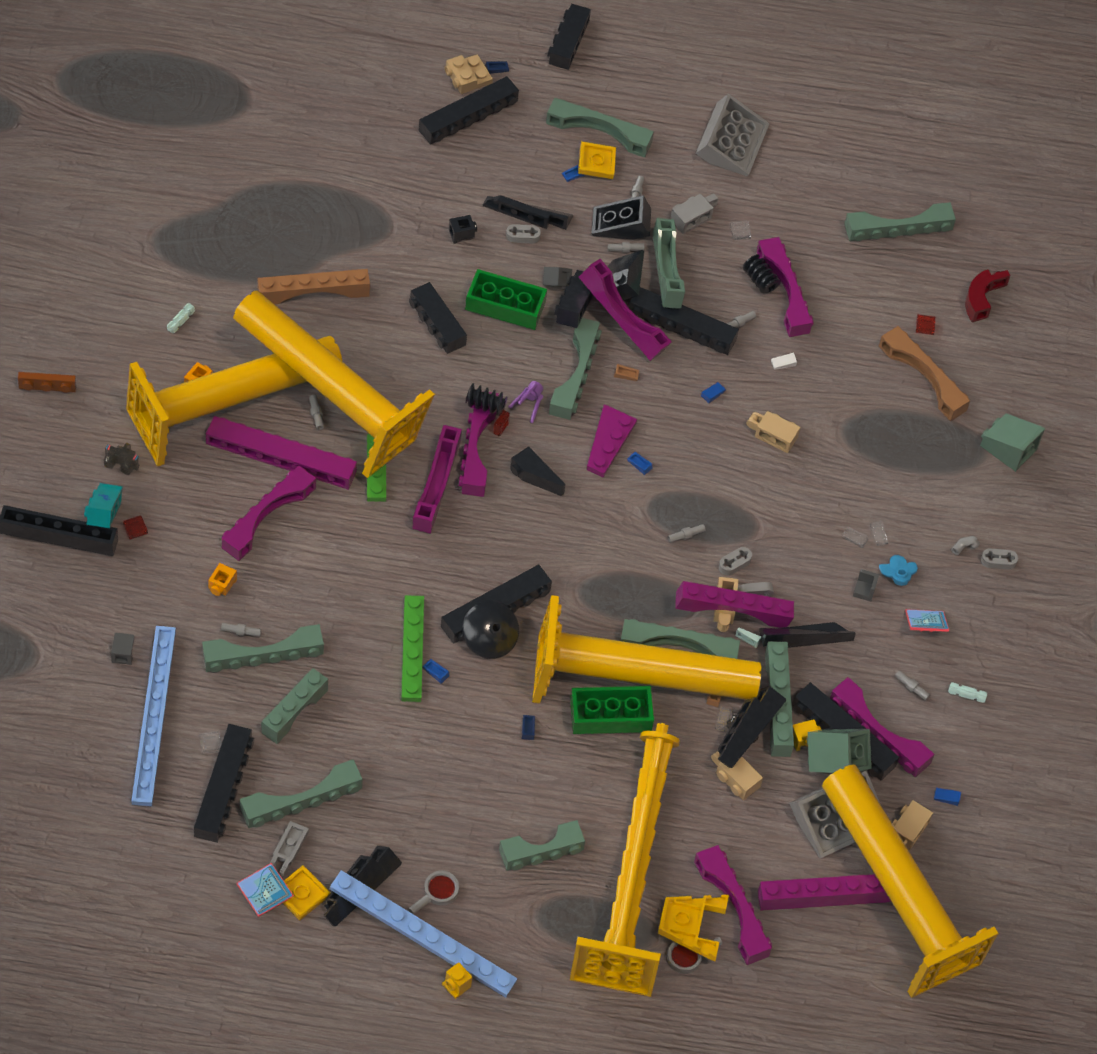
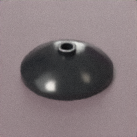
M495 600L482 601L475 604L466 613L462 624L463 638L468 648L476 655L486 659H497L505 656L515 647L519 637V623L514 612L504 603ZM493 625H496L498 628L496 632L492 628Z

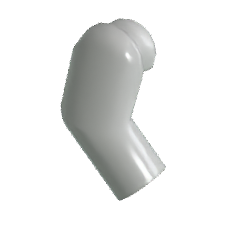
M975 536L960 538L951 548V551L955 555H959L965 547L970 546L971 549H976L980 543Z

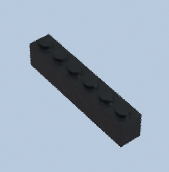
M506 76L419 119V132L430 145L439 142L465 127H470L479 120H484L493 113L500 112L509 105H514L518 102L519 89Z
M640 287L639 295L632 297L629 304V309L637 317L649 321L651 324L663 327L667 331L677 333L686 339L698 342L700 345L712 348L719 353L729 355L738 337V328L684 305L681 308L663 307L660 295Z
M3 505L0 514V534L108 556H114L117 547L118 528L87 525L85 521Z
M538 564L442 616L441 628L453 644L458 641H464L462 633L463 620L468 610L475 604L486 600H495L504 603L515 613L520 607L528 606L535 599L548 595L551 591L552 580Z
M811 682L794 698L792 706L796 712L804 715L809 721L815 720L816 725L820 726L821 730L866 729ZM870 733L871 769H868L873 777H877L882 781L897 766L900 757Z
M228 724L194 825V837L218 843L219 837L224 835L226 829L224 822L231 815L232 807H230L231 801H235L238 789H236L237 783L241 784L243 778L242 767L247 766L249 759L247 752L254 745L255 738L252 737V729Z

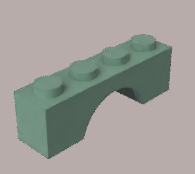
M312 668L261 722L262 734L278 744L290 731L299 713L310 703L316 704L328 691V678Z
M575 820L558 825L557 834L549 843L533 845L523 840L519 835L501 840L499 851L506 871L519 870L530 864L538 865L545 860H557L567 854H578L584 850L585 839L578 821Z

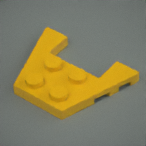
M704 895L703 898L692 899L691 896L666 897L658 934L712 961H716L719 942L699 938L698 936L704 910L725 914L729 895H721V897L712 898L711 895Z

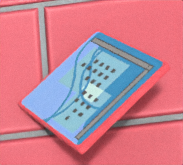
M905 610L910 630L949 632L944 611Z
M272 863L236 883L258 917L294 897Z

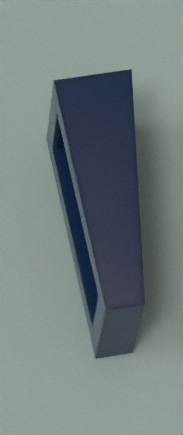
M486 61L485 67L489 74L509 72L507 61Z
M523 715L522 739L534 740L535 716Z

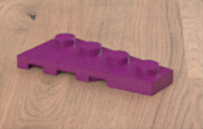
M606 404L603 405L587 464L588 471L604 478L637 423L636 418Z

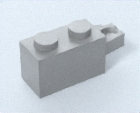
M701 193L695 197L692 196L684 203L673 207L670 219H674L675 226L684 234L712 219L713 207L717 205L718 197L712 194L704 198Z

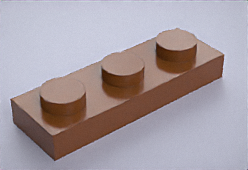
M18 372L19 389L76 392V375Z

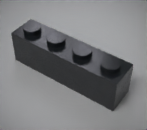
M571 3L569 10H565L564 22H560L559 33L555 34L553 39L554 45L553 47L550 46L547 56L550 57V65L569 70L589 24L591 9Z
M577 270L575 275L570 277L569 286L566 285L564 295H561L559 305L557 304L555 308L556 323L578 328L593 297L592 292L579 278L584 271Z
M428 282L411 290L409 303L413 309L417 310L420 320L426 323L429 333L435 336L439 347L443 348L448 354L466 346V332L432 284Z

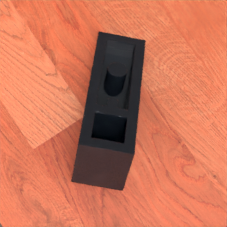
M529 446L511 458L510 469L522 481L559 496L564 495L566 484Z

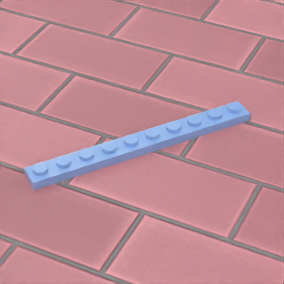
M156 626L131 800L132 805L152 806L176 627Z
M342 870L331 884V891L453 966L459 962L474 979L505 998L516 983L517 978Z

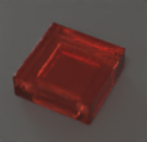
M917 314L916 333L934 335L936 317Z
M504 410L503 414L496 420L493 434L501 436L509 425V412Z
M141 515L123 521L129 540L148 534Z

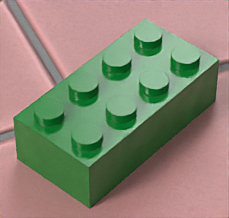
M477 269L466 296L465 310L536 330L546 303L547 289Z
M651 686L572 688L570 706L573 734L639 733L652 731L654 715Z

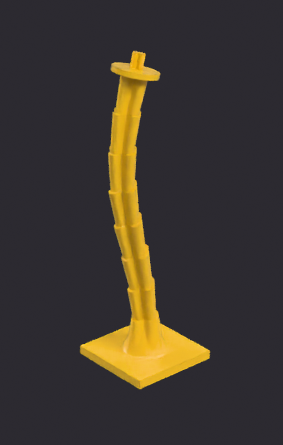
M657 723L656 731H643L640 734V739L645 742L643 765L639 771L637 795L633 800L631 825L628 826L626 850L623 851L621 875L618 876L616 899L612 904L610 929L607 930L603 942L583 937L577 938L570 980L649 997L652 995L661 954L636 949V936L634 932L641 911L639 906L646 885L645 877L651 859L649 854L656 834L654 829L661 807L660 799L667 777L666 769L672 748H676L680 744L679 738L667 734L669 725H665V723Z

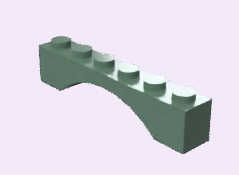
M554 98L547 112L546 124L560 129L585 127L600 130L617 139L628 152L644 158L652 144L654 131L565 100Z
M951 202L933 204L923 213L905 219H886L871 215L865 211L847 213L844 225L849 241H861L921 233L929 234L940 231L947 232L953 230L956 218Z
M656 218L652 235L662 305L669 308H681L685 287L683 279L678 274L676 264L674 219Z
M582 318L578 328H575L573 343L577 349L579 364L571 378L554 390L550 402L549 415L570 420L572 413L576 414L579 404L576 401L577 398L581 399L583 393L581 386L586 384L588 377L586 370L591 369L593 359L590 358L591 355L596 353V340L600 341L601 338L600 322Z
M635 619L624 620L621 641L650 646H681L697 653L735 659L738 657L740 640H735L732 637L724 638L714 634L698 633L694 630L677 629L673 626L665 627L656 623L639 622Z
M320 624L300 627L285 640L263 647L239 646L223 639L202 642V652L206 672H219L223 669H238L249 665L258 666L269 662L278 663L282 660H297L309 656L317 657L324 654V643Z
M768 642L765 651V661L769 686L786 698V702L770 721L771 757H791L794 740L788 643Z
M354 759L335 765L330 774L321 783L303 793L289 796H274L258 792L241 798L240 810L248 828L261 827L266 822L280 820L286 815L300 813L303 809L309 807H317L328 800H337L348 793L354 794L362 789L363 779Z

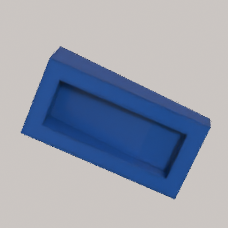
M579 165L562 172L567 182L585 176L584 174H578Z
M717 382L702 391L701 397L710 403L724 393L726 389Z
M636 452L627 458V461L643 475L652 469V463Z
M432 659L423 666V669L440 683H443L449 677V671Z
M936 788L934 800L958 806L961 792Z

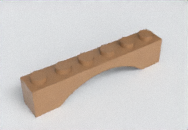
M368 269L257 278L258 291L275 305L295 296L316 292L336 293L350 298L369 297L370 295Z
M897 326L881 336L879 347L890 359L912 366L927 378L936 392L938 409L950 421L967 411L970 403L968 396L956 386L954 381L945 375L941 368L937 367L931 357L926 355L920 346L910 339L905 331Z

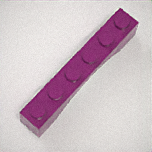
M779 237L759 240L757 254L760 255V258L765 259V263H768L769 268L781 280L787 292L789 307L785 314L784 325L788 336L794 337L810 334L811 327L814 324L813 317L808 313V304L806 300H803L802 288L797 284V276L791 269V260L786 256L784 243H781Z
M601 258L589 265L579 276L585 286H587L650 361L660 355L672 343L660 328L644 322L627 307L617 291L612 271Z
M474 404L473 407H470L473 409V413H469L468 424H471V428H467L466 439L469 440V443L464 445L463 455L467 456L466 460L462 459L461 470L464 471V475H460L459 486L462 487V494L484 497L487 470L479 458L477 442L483 430L495 420L497 410L494 414H491L489 409L484 412L482 406L480 409H476Z
M443 425L430 474L413 516L412 529L430 534L432 532L461 443L462 429Z
M301 466L289 471L286 478L282 482H278L269 494H265L256 506H252L247 515L238 519L230 531L224 532L221 537L222 549L240 561L252 550L254 534L262 520L273 510L285 504L303 501L316 489V478Z
M683 581L676 591L675 609L690 612L705 610L735 611L753 616L768 626L778 628L788 627L794 619V601L687 581Z
M849 677L832 690L830 699L863 727L870 729V733L900 757L898 762L907 773L912 774L916 778L932 763L935 754L921 741L900 737L879 724L867 708L862 689Z
M719 845L697 852L694 863L702 879L715 885L725 895H729L728 898L735 907L740 922L741 931L738 949L746 965L769 957L772 943L769 937L764 935L763 925L759 919H756L751 902H747L745 890L742 885L738 884L734 869L729 867L726 853L721 851Z

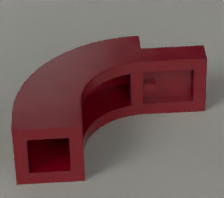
M987 269L974 277L965 300L966 312L972 323L989 317L991 305L985 294L1008 285L1011 276L1008 270L997 271L991 275Z

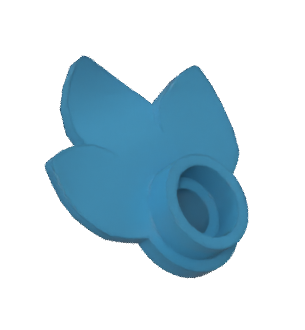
M893 555L890 558V564L879 565L880 572L885 577L892 578L894 583L900 586L908 584L911 576L918 569L915 562L907 563L906 559L900 555Z

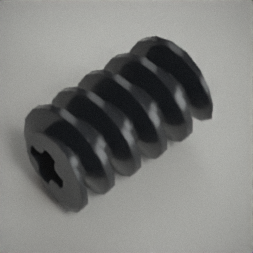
M759 254L751 256L744 263L743 270L751 278L752 282L755 283L756 287L759 288L761 293L772 292L781 284V280L777 279V275L769 268L768 263H765V259L760 258Z
M472 383L465 403L468 402L469 407H473L475 404L476 409H480L482 406L484 412L489 409L491 414H494L497 410V415L501 416L508 397L503 398V392L496 396V390L489 394L488 387L482 392L481 385L475 389L474 383Z

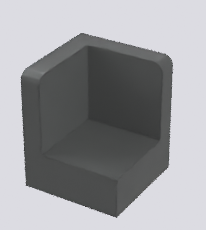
M544 267L543 285L569 286L572 269Z
M861 569L853 597L871 602L879 574Z
M114 634L111 650L112 663L132 665L134 635Z

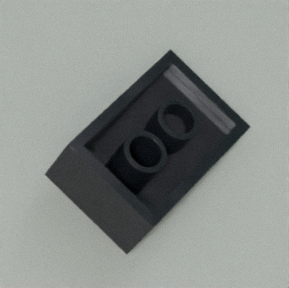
M644 195L593 207V236L629 240L650 236L651 207Z
M643 250L614 259L608 265V268L613 273L614 282L622 300L639 295L644 259Z

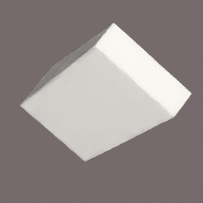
M794 353L771 359L774 370L793 367L797 364Z

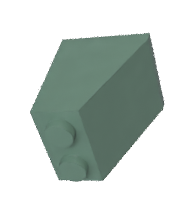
M1006 413L1002 418L998 417L994 421L991 429L987 428L983 432L980 446L1016 472L1038 450L1045 428Z
M834 729L808 732L809 772L834 773L839 769H844L845 766L853 764L860 771L871 769L870 729Z

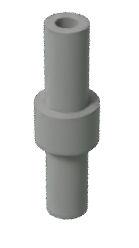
M643 176L637 177L636 184L632 187L631 198L642 195Z
M622 242V244H608L607 248L608 251L630 253V251H644V243L630 244V242Z
M752 311L743 316L739 315L727 324L740 328L746 322L756 318V313Z
M311 395L309 397L311 416L315 420L317 430H322L324 428L322 409L318 404L317 396Z
M703 524L693 528L686 527L681 529L680 532L668 535V540L670 543L680 539L687 540L692 538L693 535L705 532L706 529Z
M222 623L221 631L233 632L239 636L252 635L260 637L261 629L246 627L245 624L238 623V625Z
M901 671L897 672L895 677L904 683L909 691L915 692L925 701L929 698L930 694L922 689L916 680L910 679Z

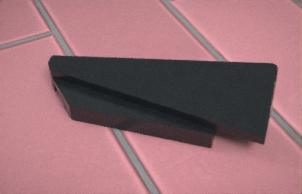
M502 195L495 197L487 196L483 203V206L544 229H547L550 224L567 230L573 218V214L524 204Z
M835 622L783 628H759L763 647L767 646L768 642H787L788 648L854 641L856 634L854 631H848Z
M771 686L761 688L756 698L745 700L718 747V752L721 754L718 760L728 768H733L783 706L786 698Z
M377 846L371 856L360 855L347 874L375 890L401 866L402 862L390 847ZM332 891L324 901V906L327 909L324 917L332 926L336 927L357 906Z

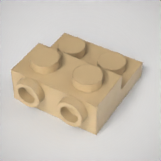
M478 54L465 59L460 55L446 60L445 72L447 76L451 77L453 86L461 94L493 83V78Z

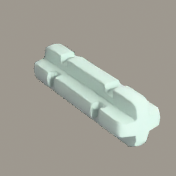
M190 303L186 304L183 307L184 309L173 318V321L167 324V330L175 333L179 329L178 327H181L189 316L195 312L193 305Z
M951 682L948 692L950 694L956 695L957 693L959 696L971 700L975 698L978 702L982 703L986 701L987 692L980 690L978 692L975 688L964 685L959 686V684Z

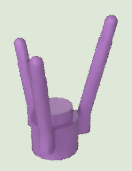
M532 381L508 407L511 409L517 403L520 405L526 398L531 401L536 399L530 423H533L540 401L543 398L541 394L543 386L539 382Z

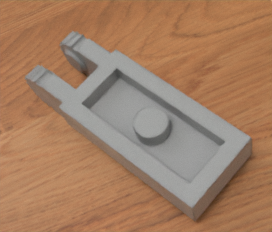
M292 821L289 822L270 862L275 868L278 860L284 862L279 871L281 878L285 877L289 866L292 865L309 833V828Z

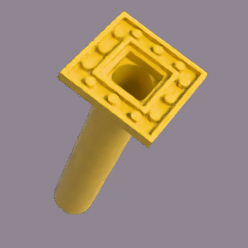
M258 290L251 292V295H247L241 301L234 312L233 319L374 438V445L368 452L370 455L364 462L365 467L362 472L364 476L369 478L416 441L435 396L430 389L424 394L420 393L414 402H408L402 410H399Z
M326 336L317 339L318 342L342 361L340 349L333 337ZM271 354L154 392L152 383L146 379L145 370L140 368L137 362L130 364L126 410L158 467L165 464L168 427L307 381L278 356Z
M551 595L538 634L532 698L534 703H540L542 696H546L550 678H553L555 671L744 700L756 698L758 695L761 680L760 662L561 632L562 624L558 621V616L561 614L562 605L558 604L559 596Z
M854 764L848 765L844 769H839L829 775L824 780L822 788L925 956L907 991L910 997L913 998L981 965L999 934L996 928H983L971 938L969 936L962 938L858 767Z

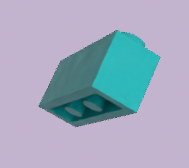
M100 483L97 490L94 489L93 496L90 497L89 504L85 507L84 517H87V525L104 528L111 527L122 502L123 486Z

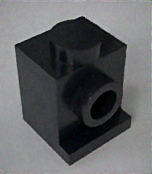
M471 215L449 219V232L453 244L460 240L475 238L477 224L475 221H472Z

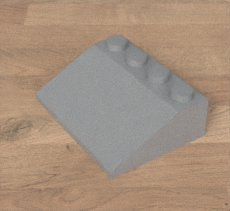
M727 94L717 102L696 154L709 164L748 176L770 123L733 96Z
M867 770L860 771L879 802ZM823 788L789 803L799 826L819 858H823L855 842Z

